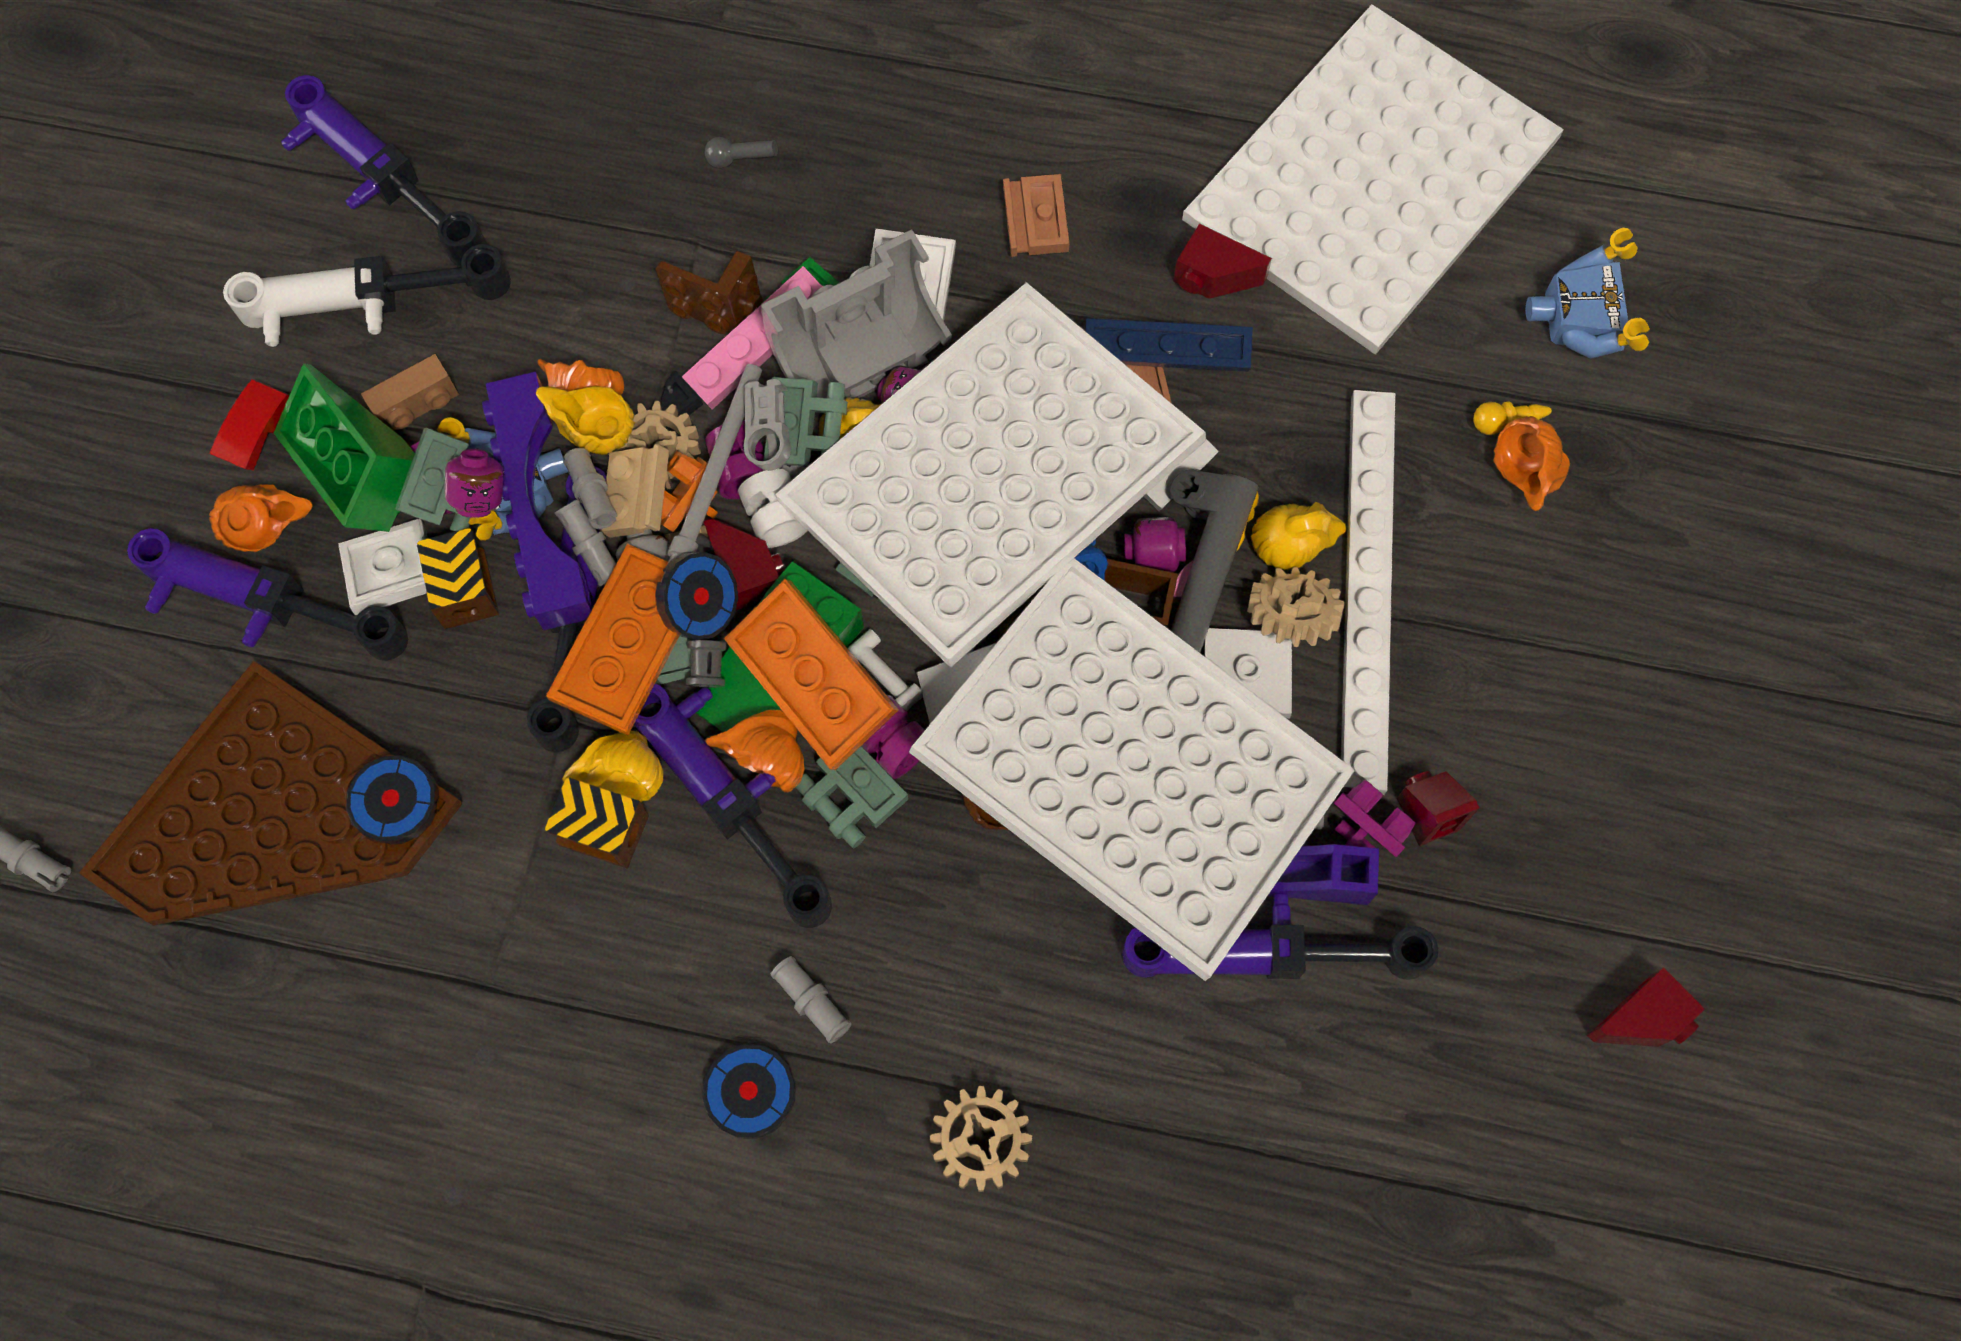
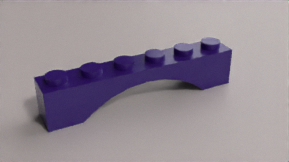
M532 372L486 383L489 400L482 401L486 421L489 426L494 425L497 436L490 439L494 459L503 465L504 501L510 500L512 513L506 514V521L511 538L513 540L518 539L521 551L514 553L515 564L520 578L527 579L529 591L522 593L525 610L529 618L535 617L542 629L548 630L587 620L593 607L587 580L578 562L562 552L544 533L536 512L534 497L536 465L543 444L553 426L544 404L536 395V390L543 386L537 373Z
M1336 844L1302 846L1268 896H1274L1276 893H1286L1288 898L1369 905L1378 894L1379 848Z

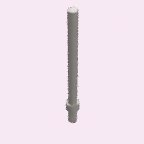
M747 364L681 532L679 536L673 537L667 552L670 557L669 562L680 554L696 552L698 549L696 539L745 416V385L748 382L759 381L762 369L757 365Z

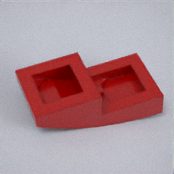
M251 379L226 416L209 454L243 469L254 471L268 432L274 433L290 395Z

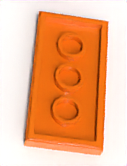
M626 545L546 695L548 700L627 736L629 735L679 638L676 632H672L664 625L656 605L655 592L657 584L662 580L663 570L667 566L668 561L632 545Z
M784 579L724 638L829 769L836 770L899 711L790 580Z

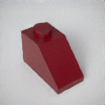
M1199 223L1177 259L1173 282L1178 283L1185 291L1191 294H1200L1210 299L1264 285L1272 258Z
M712 518L703 521L715 556L721 558L730 567L737 581L738 602L736 611L759 603L770 587L785 571L779 553L771 555L766 541Z
M1426 771L1405 781L1407 786L1397 798L1402 811L1415 821L1412 832L1419 846L1460 831L1480 808L1476 799L1447 771L1432 776L1430 771Z
M1663 967L1649 975L1587 1036L1596 1043L1659 1047L1674 1040L1677 1044H1681L1698 1029L1699 1025L1694 1020L1705 1008Z

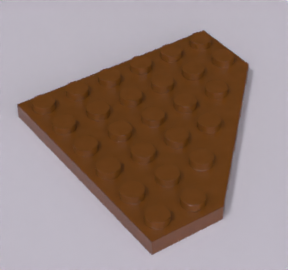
M253 661L81 869L79 874L144 921L155 926L407 876L463 803L437 785L439 803L437 802V807L434 811L436 815L431 825L419 837L403 844L394 845L377 843L367 839L351 823L346 810L347 790L354 776L367 763L383 756L394 755Z

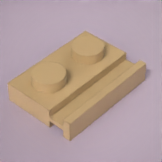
M658 444L654 445L652 449L640 447L609 453L606 476L608 490L606 493L617 513V517H615L616 521L611 526L600 529V532L602 531L604 535L612 538L640 534L648 529L660 531L669 450Z

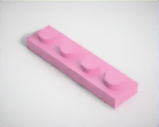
M803 266L763 303L797 286L801 288L805 297L809 299L823 286ZM761 305L682 376L711 409H714L738 387L747 364H754L760 367L773 355L764 330Z

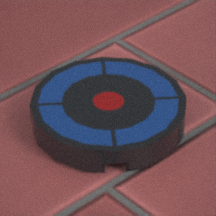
M706 552L684 553L671 560L663 570L666 573L662 578V582H658L655 592L657 611L664 625L672 632H676L679 636L687 639L703 640L715 637L726 629L734 617L737 607V581L730 567L718 556Z
M402 755L383 756L367 763L354 776L347 790L346 810L352 825L367 839L377 843H389L390 845L403 844L419 837L431 825L436 815L434 811L437 807V802L439 803V790L433 776L418 761Z
M742 1044L726 1050L711 1064L704 1078L702 1099L708 1116L719 1129L736 1138L757 1139L773 1133L787 1119L795 1104L796 1083L789 1065L777 1052L762 1045Z

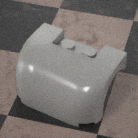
M912 229L875 247V266L861 267L853 272L849 279L835 286H823L809 299L805 297L801 288L797 286L761 304L766 337L786 378L814 380L818 383L817 398H827L829 382L845 384L844 399L847 397L852 399L861 398L877 390L881 380L887 377L896 367L918 369L929 362L925 355L940 342L943 346L949 345L952 334L934 306L920 270V262L925 263L929 261V256Z

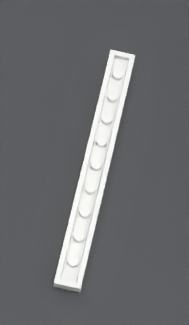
M1354 390L1351 396L1341 760L1355 771L1340 791L1350 792L1366 779L1383 795L1387 792L1395 435V393Z

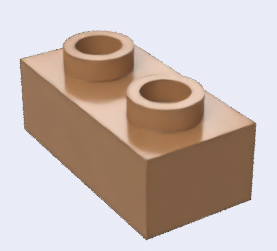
M436 354L361 393L372 414L392 430L407 427L412 423L413 419L430 410L444 407L450 399L459 395Z

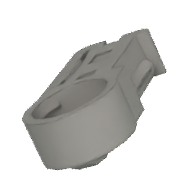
M777 379L767 380V385H762L758 381L748 382L744 388V452L749 461L757 467L768 471L782 467L787 462L791 452L789 427L785 425L784 393H782V391H788V389ZM766 435L769 457L767 461H758L755 455L756 444ZM776 435L780 440L779 450H777Z

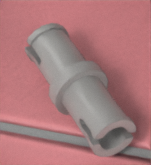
M575 448L568 451L564 456L565 460H563V463L574 483L572 492L575 498L579 499L583 504L589 517L590 525L596 529L611 526L616 521L617 513L607 496L608 485L604 477L597 473L588 450L585 448Z
M577 499L554 512V514L559 518L574 543L573 552L576 556L579 554L582 556L600 588L607 583L616 566V562L603 542L606 539L603 532L598 533L590 525L589 517L581 506L580 500Z
M0 826V860L7 863L8 870L16 875H27L51 892H56L64 886L68 880L66 876L71 874V868L62 865L41 852L40 846L32 840L23 841Z
M787 957L773 969L771 977L795 1002L794 1009L800 1016L806 1014L826 1037L828 1043L831 1044L837 1041L849 1030L852 1025L851 1022L846 1020L827 998V989L822 984L816 985L798 965L794 957Z

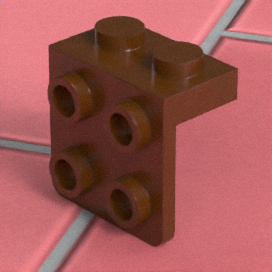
M739 251L735 252L718 283L663 261H660L656 267V273L670 311L683 319L692 317L704 322L709 329L719 334L730 333L763 302L752 257Z

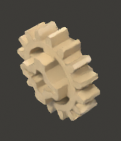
M655 401L652 410L647 411L642 403L638 404V414L634 415L633 419L635 426L632 429L633 431L629 436L628 442L622 448L613 451L617 452L640 447L652 449L654 445L659 444L669 450L668 463L677 451L694 458L692 455L701 454L699 443L696 441L699 439L696 426H691L692 423L689 415L684 413L678 417L676 405L673 404L666 411H663L659 401ZM666 426L672 428L675 431H668L666 429ZM668 471L665 482L667 490L671 489L670 479L675 477Z
M1293 567L1291 574H1285L1282 569L1277 568L1274 578L1264 573L1261 576L1260 583L1254 582L1249 598L1248 612L1252 613V625L1262 624L1261 634L1263 636L1273 632L1276 634V642L1279 644L1286 638L1291 639L1294 647L1299 646L1300 640H1306L1311 646H1315L1318 636L1328 641L1331 638L1332 630L1338 631L1344 601L1339 600V589H1328L1330 584L1328 578L1320 581L1314 579L1315 571L1311 570L1307 575L1300 574L1298 567Z
M984 1086L978 1087L977 1097L970 1098L964 1089L960 1090L961 1103L955 1105L953 1102L946 1100L944 1106L949 1113L948 1116H935L933 1119L934 1123L942 1128L941 1133L930 1135L931 1143L942 1145V1149L937 1151L933 1158L935 1162L947 1160L949 1163L943 1172L946 1178L954 1175L956 1172L961 1175L959 1179L960 1188L964 1189L971 1179L976 1181L978 1192H984L987 1180H992L994 1185L1000 1189L1003 1187L1001 1175L1006 1172L1009 1176L1016 1178L1019 1172L1014 1162L1016 1160L1027 1162L1029 1159V1155L1020 1149L1021 1145L1032 1143V1135L1021 1133L1020 1130L1029 1123L1028 1116L1016 1118L1014 1113L1019 1103L1016 1100L1009 1102L1007 1105L1001 1103L1003 1091L1000 1089L995 1092L993 1098L986 1097ZM979 1108L992 1109L1001 1114L1005 1119L990 1120L981 1115ZM962 1115L965 1121L962 1134L949 1142L952 1126L958 1117ZM972 1119L976 1121L978 1128L981 1127L984 1134L992 1132L994 1135L989 1139L988 1152L991 1159L986 1157L985 1152L981 1151L978 1144L970 1146L968 1141L974 1138ZM1013 1136L1011 1151L1008 1157L1000 1164L997 1155L1000 1143ZM966 1156L981 1162L984 1171L969 1169L957 1159H962Z

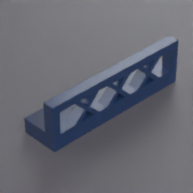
M1086 318L1085 332L1125 365L1249 372L1251 368L1253 327Z

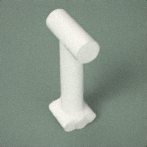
M869 629L851 644L848 650L896 698L895 701L907 712L923 698V691L915 683L908 687L872 650L881 640L872 629Z

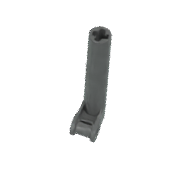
M1191 469L1185 470L1175 477L1171 484V496L1178 505L1186 507L1187 512L1193 518L1206 521L1170 631L1200 653L1259 487L1253 481L1233 474L1221 475Z

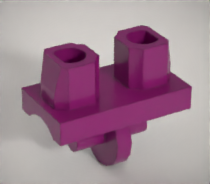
M1366 779L1354 787L1347 795L1343 792L1334 804L1360 826L1356 831L1343 820L1335 828L1348 841L1345 845L1376 848L1364 838L1369 833L1391 854L1397 857L1405 848L1403 842L1409 836L1415 821L1398 807L1382 824L1376 821L1368 812L1381 799L1383 794Z

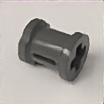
M709 640L687 641V649L691 650L690 677L686 678V686L702 688L725 687V680L721 678L722 652L726 650V643Z

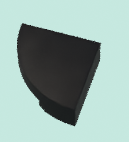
M675 371L665 382L661 399L662 410L666 411L673 404L676 405L678 417L684 413L691 415L703 405L702 399Z

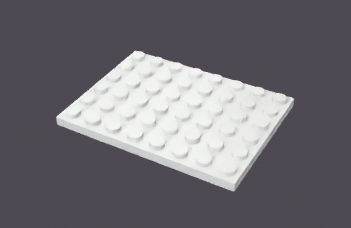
M1371 4L1184 210L1182 220L1195 229L1200 223L1271 257L1272 261L1267 276L1269 281L1376 355L1560 139L1564 129Z
M1026 282L775 495L778 502L949 667H952L1048 582L1054 574L1066 566L1206 441V432Z
M1075 558L1050 578L909 751L915 758L1204 981L1209 979L1355 771Z

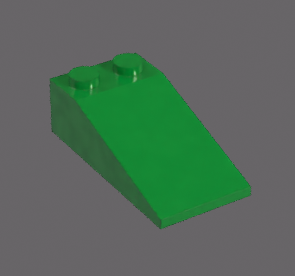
M303 363L275 428L274 435L344 527L389 532L396 516L400 513V511L395 510L415 453L402 437L311 364Z
M792 561L766 592L759 604L784 579L790 580L848 648L864 628L861 609ZM729 647L721 661V678L725 680V687L708 688L713 697L695 714L723 733L752 715L767 710H781V708L732 648Z

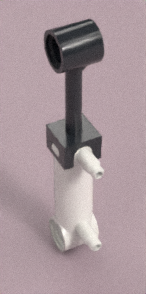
M479 244L472 246L465 252L461 261L462 267L393 275L383 256L354 259V267L267 278H260L251 272L238 273L226 282L223 294L226 302L240 321L250 328L263 327L265 343L270 347H275L279 344V336L281 334L280 317L364 308L368 331L371 334H379L383 322L382 313L396 312L395 291L466 283L468 287L471 286L473 292L478 297L484 300H494L506 294L510 288L511 278L500 252L489 244ZM491 270L490 272H488V273H486V274H482V273L485 272V271Z

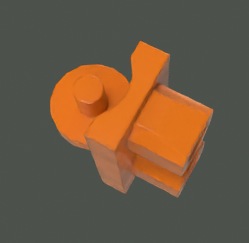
M679 451L669 461L667 471L681 481L672 494L666 490L664 491L661 524L672 532L675 531L683 518L686 519L707 466V462L697 457L695 460ZM709 506L707 515L714 519L718 512Z

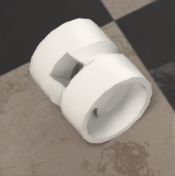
M785 469L765 470L754 474L746 479L738 489L747 515L752 517L750 522L755 536L766 541L768 548L791 543L808 531L778 502L775 495L792 481L789 472Z

